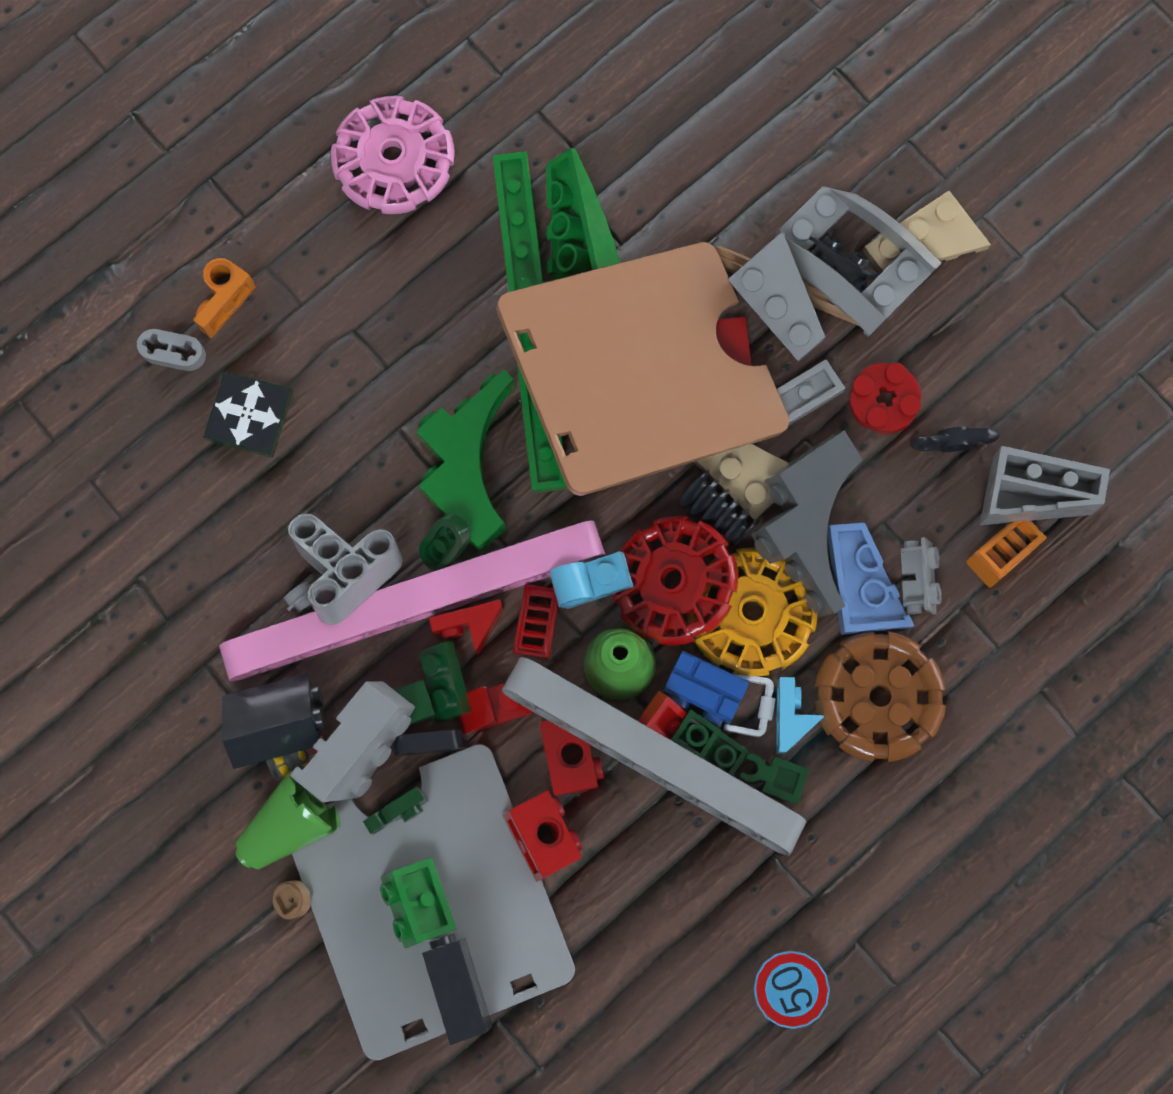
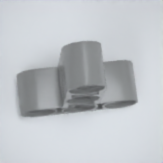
M312 514L298 515L289 524L288 532L299 554L322 574L309 588L308 600L320 621L327 625L338 624L345 620L391 578L402 565V555L393 535L386 530L379 529L370 532L352 548Z

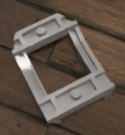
M825 186L821 187L775 234V237H777L783 231L801 278L821 292L847 317L850 316L864 330L863 333L867 337L941 264L917 238L880 208L857 194ZM848 211L865 220L902 251L862 293L833 268L808 251L816 244L809 240L810 236L821 239Z

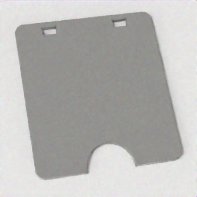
M474 745L419 767L422 781L421 790L428 802L421 805L424 811L410 821L404 823L401 818L373 835L369 833L363 823L368 816L356 806L353 799L334 801L327 804V807L331 809L335 805L341 819L340 828L333 834L292 853L302 883L306 885L310 892V905L363 1052L372 1060H382L446 1033L422 955L423 952L431 950L430 941L451 934H455L456 940L466 938L489 1015L565 985L572 980L575 974L574 962L542 880L535 881L502 816L514 807L493 753L484 745ZM432 857L457 929L405 949L403 943L399 942L394 934L392 926L394 917L390 905L387 906L382 899L380 892L381 877L391 871ZM531 974L536 986L514 994L511 981ZM422 1018L428 1030L406 1039L402 1026Z

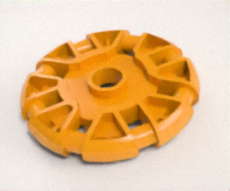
M756 547L736 549V553L731 555L735 556L737 567H742L745 576L738 578L737 592H733L729 603L732 608L718 626L720 630L709 634L704 632L696 636L697 639L694 642L709 661L718 667L721 664L734 670L732 674L758 677L767 676L771 670L780 667L784 670L791 666L804 654L809 647L807 641L811 632L814 633L816 631L818 613H814L813 609L811 611L806 605L807 600L804 599V596L807 594V591L802 586L803 583L801 581L798 583L794 582L788 576L785 570V561L781 560L769 564L767 559H764L758 553ZM716 558L709 562L708 565L717 562ZM764 567L778 572L775 580L761 575ZM710 584L706 597L708 596L711 587L719 589V587ZM794 590L798 602L788 605L784 593ZM747 602L758 603L763 610L762 617L756 621L748 620L743 615V605ZM695 612L687 615L688 624L698 619ZM788 621L798 626L794 636L783 632ZM730 642L744 647L740 657L727 652ZM772 643L775 654L763 657L760 648Z

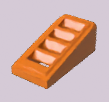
M1013 521L1008 523L979 548L966 563L991 588L1045 541L1047 537L1032 521ZM1017 527L1031 543L1027 545L1013 530ZM1006 536L1020 553L1017 554L1003 538ZM994 546L1005 556V558L1009 561L1008 563H1006L993 550Z

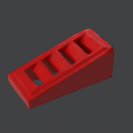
M525 584L513 649L514 656L550 661L558 612V602L554 588ZM531 596L552 599L551 605L530 603ZM529 610L547 612L549 617L548 619L530 617L528 612ZM526 625L547 626L546 633L526 630ZM524 638L544 640V645L524 644Z

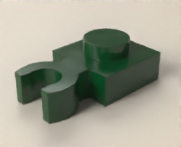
M756 754L746 755V760L756 764L757 771L754 775L741 772L739 775L741 780L748 783L758 780L765 783L761 791L762 793L798 805L810 769L775 756L772 759L771 765L768 766L765 765L760 756Z
M415 787L386 805L381 811L365 819L363 823L369 833L374 835L401 818L404 823L415 818L424 811L421 805L428 802L422 790Z

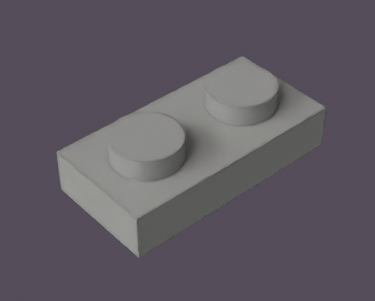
M825 359L779 387L777 391L789 417V425L842 394L845 387Z

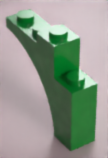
M504 369L498 375L493 373L488 376L480 385L481 391L472 399L469 397L463 399L454 409L455 415L451 417L442 407L436 413L431 411L421 419L418 424L419 429L416 431L419 440L442 463L440 467L434 465L422 476V483L419 485L422 494L443 516L452 513L460 516L467 522L471 533L470 543L480 554L507 530L504 521L498 516L486 494L482 474L483 448L487 432L498 409L516 389L514 379Z

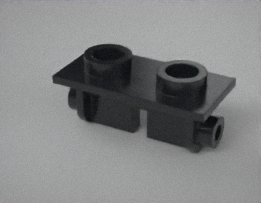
M826 235L824 240L810 236L809 240L817 245L815 248L810 249L809 252L834 270L839 268L837 272L860 293L867 287L865 280L868 275L879 276V273L868 267L871 263L870 260L855 252L849 255L843 251L845 245L839 240Z

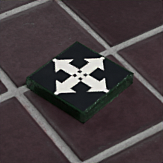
M224 371L203 438L206 441L273 458L294 393L293 390Z

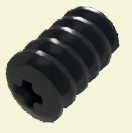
M708 470L688 487L680 500V505L686 507L693 504L690 510L692 517L703 514L701 521L709 525L714 524L713 528L723 535L729 545L727 547L731 545L736 546L758 526L760 521L757 519L747 523L746 519L750 510L746 509L737 513L736 509L740 500L735 499L728 503L726 498L730 490L727 488L717 492L716 488L720 479L716 478L707 482L706 478L710 472Z

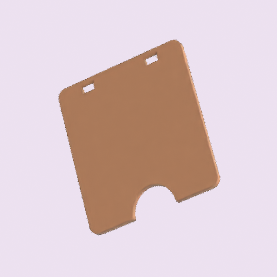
M706 242L696 243L505 293L500 297L496 306L497 314L565 484L573 494L583 496L778 436L788 428L789 417L767 366L741 364L730 358L718 343L716 337L717 320L721 313L735 306L739 301L731 283L728 281L729 278L719 254L711 244ZM527 332L534 349L524 352L517 334ZM567 434L575 450L574 453H570L568 456L565 455L559 440L560 436Z

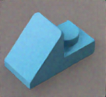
M780 677L777 680L776 754L786 753L824 717L823 715H795V709H801V687H795L794 677Z

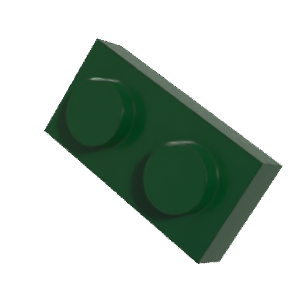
M454 641L443 642L419 652L436 723L449 721L470 713L471 708Z

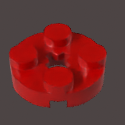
M878 363L864 369L853 382L849 395V408L856 422L865 429L867 427L882 435L895 434L907 428L919 412L922 398L921 390L915 377L902 364ZM880 391H886V393L893 395L894 398L891 400L892 406L886 407L884 403H877L876 398L880 396Z

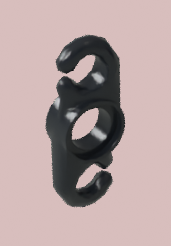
M952 427L943 429L937 435L934 434L931 437L917 436L910 441V446L912 449L919 451L958 452L967 450L972 445H977L980 442L984 444L993 443L999 439L1000 435L998 431L989 428Z

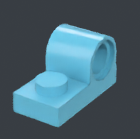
M616 552L587 563L575 562L565 564L549 572L558 606L566 609L633 588L623 552Z

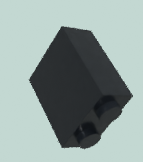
M308 673L222 696V742L233 769L313 748L315 743L321 738L320 730L326 729L325 719L320 708L324 707V700L319 685H312Z
M451 934L430 941L431 950L423 952L422 955L449 1044L452 1045L487 1033L493 1025L466 938L456 940L455 934Z

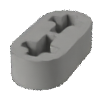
M149 329L144 331L137 340L138 352L147 362L184 371H194L199 369L206 360L204 347L196 338L159 329ZM156 339H158V342L167 350L155 349L152 354L147 346L148 344H154ZM192 346L196 355L189 356L187 361H185L180 353L176 352V350L188 351L189 347Z

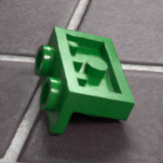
M432 857L391 871L381 877V896L387 906L390 905L394 917L392 923L394 934L398 941L403 943L405 949L457 929Z

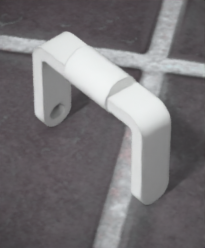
M733 674L748 682L766 685L764 696H761L758 730L725 724L724 731L761 737L766 732L767 722L772 721L776 701L775 698H772L774 684L768 678Z

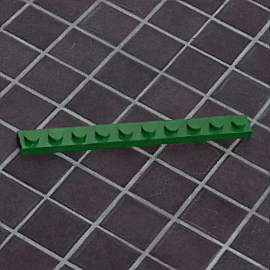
M527 151L493 155L508 291L512 292L543 283ZM527 332L517 334L524 352L534 349ZM517 364L532 493L568 489ZM560 436V437H559V440H560L561 445H562V447H563V444H562V436Z

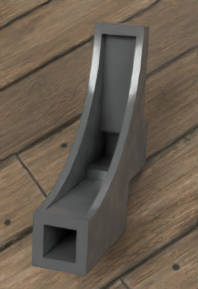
M845 430L826 438L764 480L769 487L768 491L771 499L783 511L751 532L755 540L756 550L764 559H767L769 564L781 560L785 561V570L788 576L794 582L798 583L801 581L803 583L802 586L807 591V594L804 596V599L807 600L806 605L811 611L813 609L814 613H818V617L835 614L845 607L833 581L827 553L828 521L835 497L847 476L863 461Z

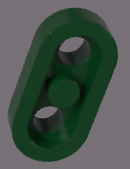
M452 513L445 515L435 522L419 545L420 557L429 569L437 571L451 566L471 539L467 522L460 516Z

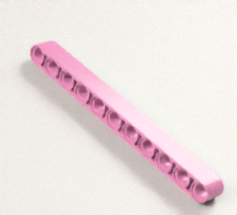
M585 521L377 590L345 620L338 624L327 625L321 622L314 611L225 641L219 645L229 681H238L550 577V570L575 562L587 563L604 557L606 554L595 522Z

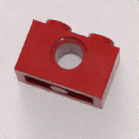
M548 720L539 722L554 796L559 797L597 789V780L603 779L604 776L600 757L592 758L590 745ZM569 745H577L583 750L582 760L575 765L567 764L562 759V752Z
M548 790L508 810L502 815L536 882L582 858L579 852L582 850L581 842L577 834L572 829L568 830L562 819L565 816L564 809L556 796L551 797ZM540 825H545L551 829L553 833L551 844H544L539 840L537 829Z

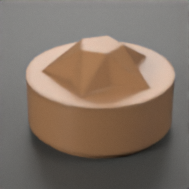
M298 880L282 882L276 887L273 894V905L280 917L284 919L299 918L309 910L311 897L304 883Z

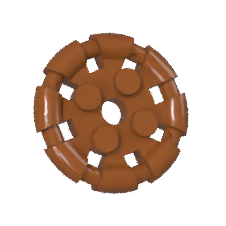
M874 631L862 632L840 642V648L833 655L828 653L823 660L814 687L818 688V699L814 701L817 715L824 716L819 722L826 734H831L840 743L838 747L846 753L873 762V759H886L887 763L908 758L922 750L920 745L928 738L933 739L938 732L946 709V705H943V692L946 691L945 682L933 657L929 659L919 649L921 645L914 640L887 631V635L874 634ZM874 649H886V660H873ZM850 658L858 666L851 674L843 668V664ZM908 659L918 668L912 676L908 669L901 666ZM879 686L887 690L889 702L886 706L878 707L871 702L870 691L873 687ZM832 688L843 689L842 702L832 701ZM917 691L928 692V704H917ZM848 716L859 726L852 733L841 724ZM909 720L917 726L910 735L901 728ZM873 733H885V744H874Z

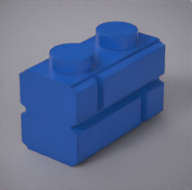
M682 650L663 694L669 696L684 711H687L689 706L701 711V717L720 727L722 722L728 725L731 723L749 682Z

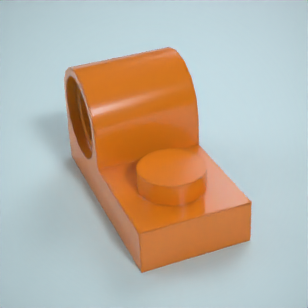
M216 258L206 264L203 270V278L214 296L210 300H205L198 307L196 317L193 319L199 329L211 339L256 288L248 273L225 258ZM222 275H230L229 281L225 284H216L218 278Z

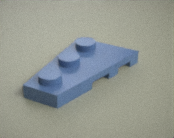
M852 523L828 526L827 539L833 581L845 604V607L838 611L841 635L914 627L910 615H906L898 599L900 595L895 584H891L882 564L884 561L866 524Z

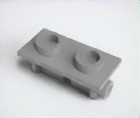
M925 537L921 538V546L918 545V541H905L904 548L900 549L902 575L915 574L916 580L902 581L903 607L907 608V614H921L922 607H925V610L933 615L937 614L936 604H941V588L938 582L935 583L934 569L939 568L938 549L933 547V543Z

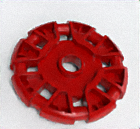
M686 516L659 518L653 520V525L646 529L639 528L619 551L625 555L629 572L633 562H640L636 575L630 573L633 588L612 594L614 604L619 605L621 609L620 617L624 623L645 640L653 638L658 640V643L661 645L688 644L696 641V636L704 632L709 634L715 630L732 608L729 603L733 592H737L738 567L735 556H730L726 548L729 545L726 539L711 525L703 521L698 523L692 522ZM685 535L692 536L689 546L681 543ZM660 538L664 546L653 551L650 542ZM712 553L717 562L708 565L703 558ZM673 570L680 571V584L676 588L667 589L664 582L666 575ZM710 584L719 587L715 599L706 597ZM640 592L644 601L634 606L632 598ZM695 612L698 619L687 624L683 615H691ZM656 613L665 615L662 626L655 624Z

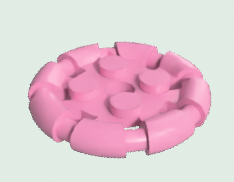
M385 96L370 100L369 105L360 110L357 107L351 111L336 131L338 138L336 144H332L331 166L334 177L343 184L342 191L353 202L367 210H371V208L380 209L382 214H402L416 210V205L425 200L428 203L432 201L447 184L450 178L448 170L450 166L454 165L455 157L452 135L449 130H445L443 127V119L432 108L418 100H415L414 103L405 101L403 96ZM401 114L409 116L408 121L398 118ZM377 117L381 123L370 129L367 121ZM427 131L431 132L433 136L424 140L420 134ZM352 141H359L357 148L349 147ZM394 146L402 150L401 155L395 160H387L383 157L384 151L389 147ZM427 158L436 161L435 168L426 166ZM361 167L363 173L354 178L353 170ZM416 181L419 188L408 193L406 188L411 187ZM377 185L387 188L385 196L375 194Z

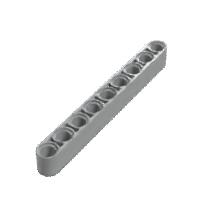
M524 657L519 658L502 688V692L506 696L770 849L783 855H791L807 822L802 816L540 664Z

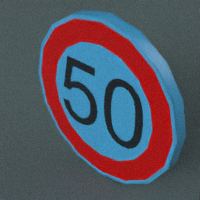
M786 951L776 953L763 962L756 974L753 991L756 1004L765 1018L777 1026L796 1029L808 1026L820 1018L828 1005L830 987L827 974L816 960L805 953Z

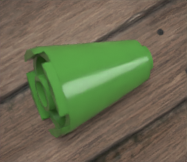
M612 628L600 633L590 642L584 655L583 666L588 683L598 694L614 700H628L640 695L650 685L656 670V658L650 643L631 629ZM624 654L627 657L623 660H617L614 655Z
M293 770L284 776L236 840V856L241 864L247 868L253 867L259 870L333 834L340 828L341 819L335 805L329 809L325 802L322 803L289 776Z

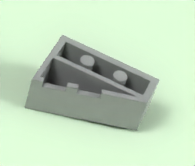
M782 231L734 273L728 281L799 362L825 339V335Z
M1001 446L991 460L980 525L1092 515L1105 503L1110 469Z
M366 681L337 716L336 719L340 722L338 728L326 742L319 738L313 746L318 751L303 770L297 766L289 776L322 803L361 797L371 786L372 779L370 778L376 768L384 764L391 754L390 746L396 737L408 728L411 722L410 715L415 706L383 681Z

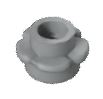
M308 582L297 586L284 597V600L289 605L288 611L296 609L301 614L312 607L308 600V591L311 587Z

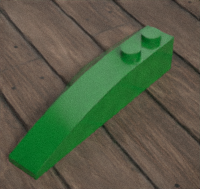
M570 148L546 163V206L551 209L550 225L547 226V240L552 241V259L547 260V273L552 275V281L621 263L606 217L576 149Z

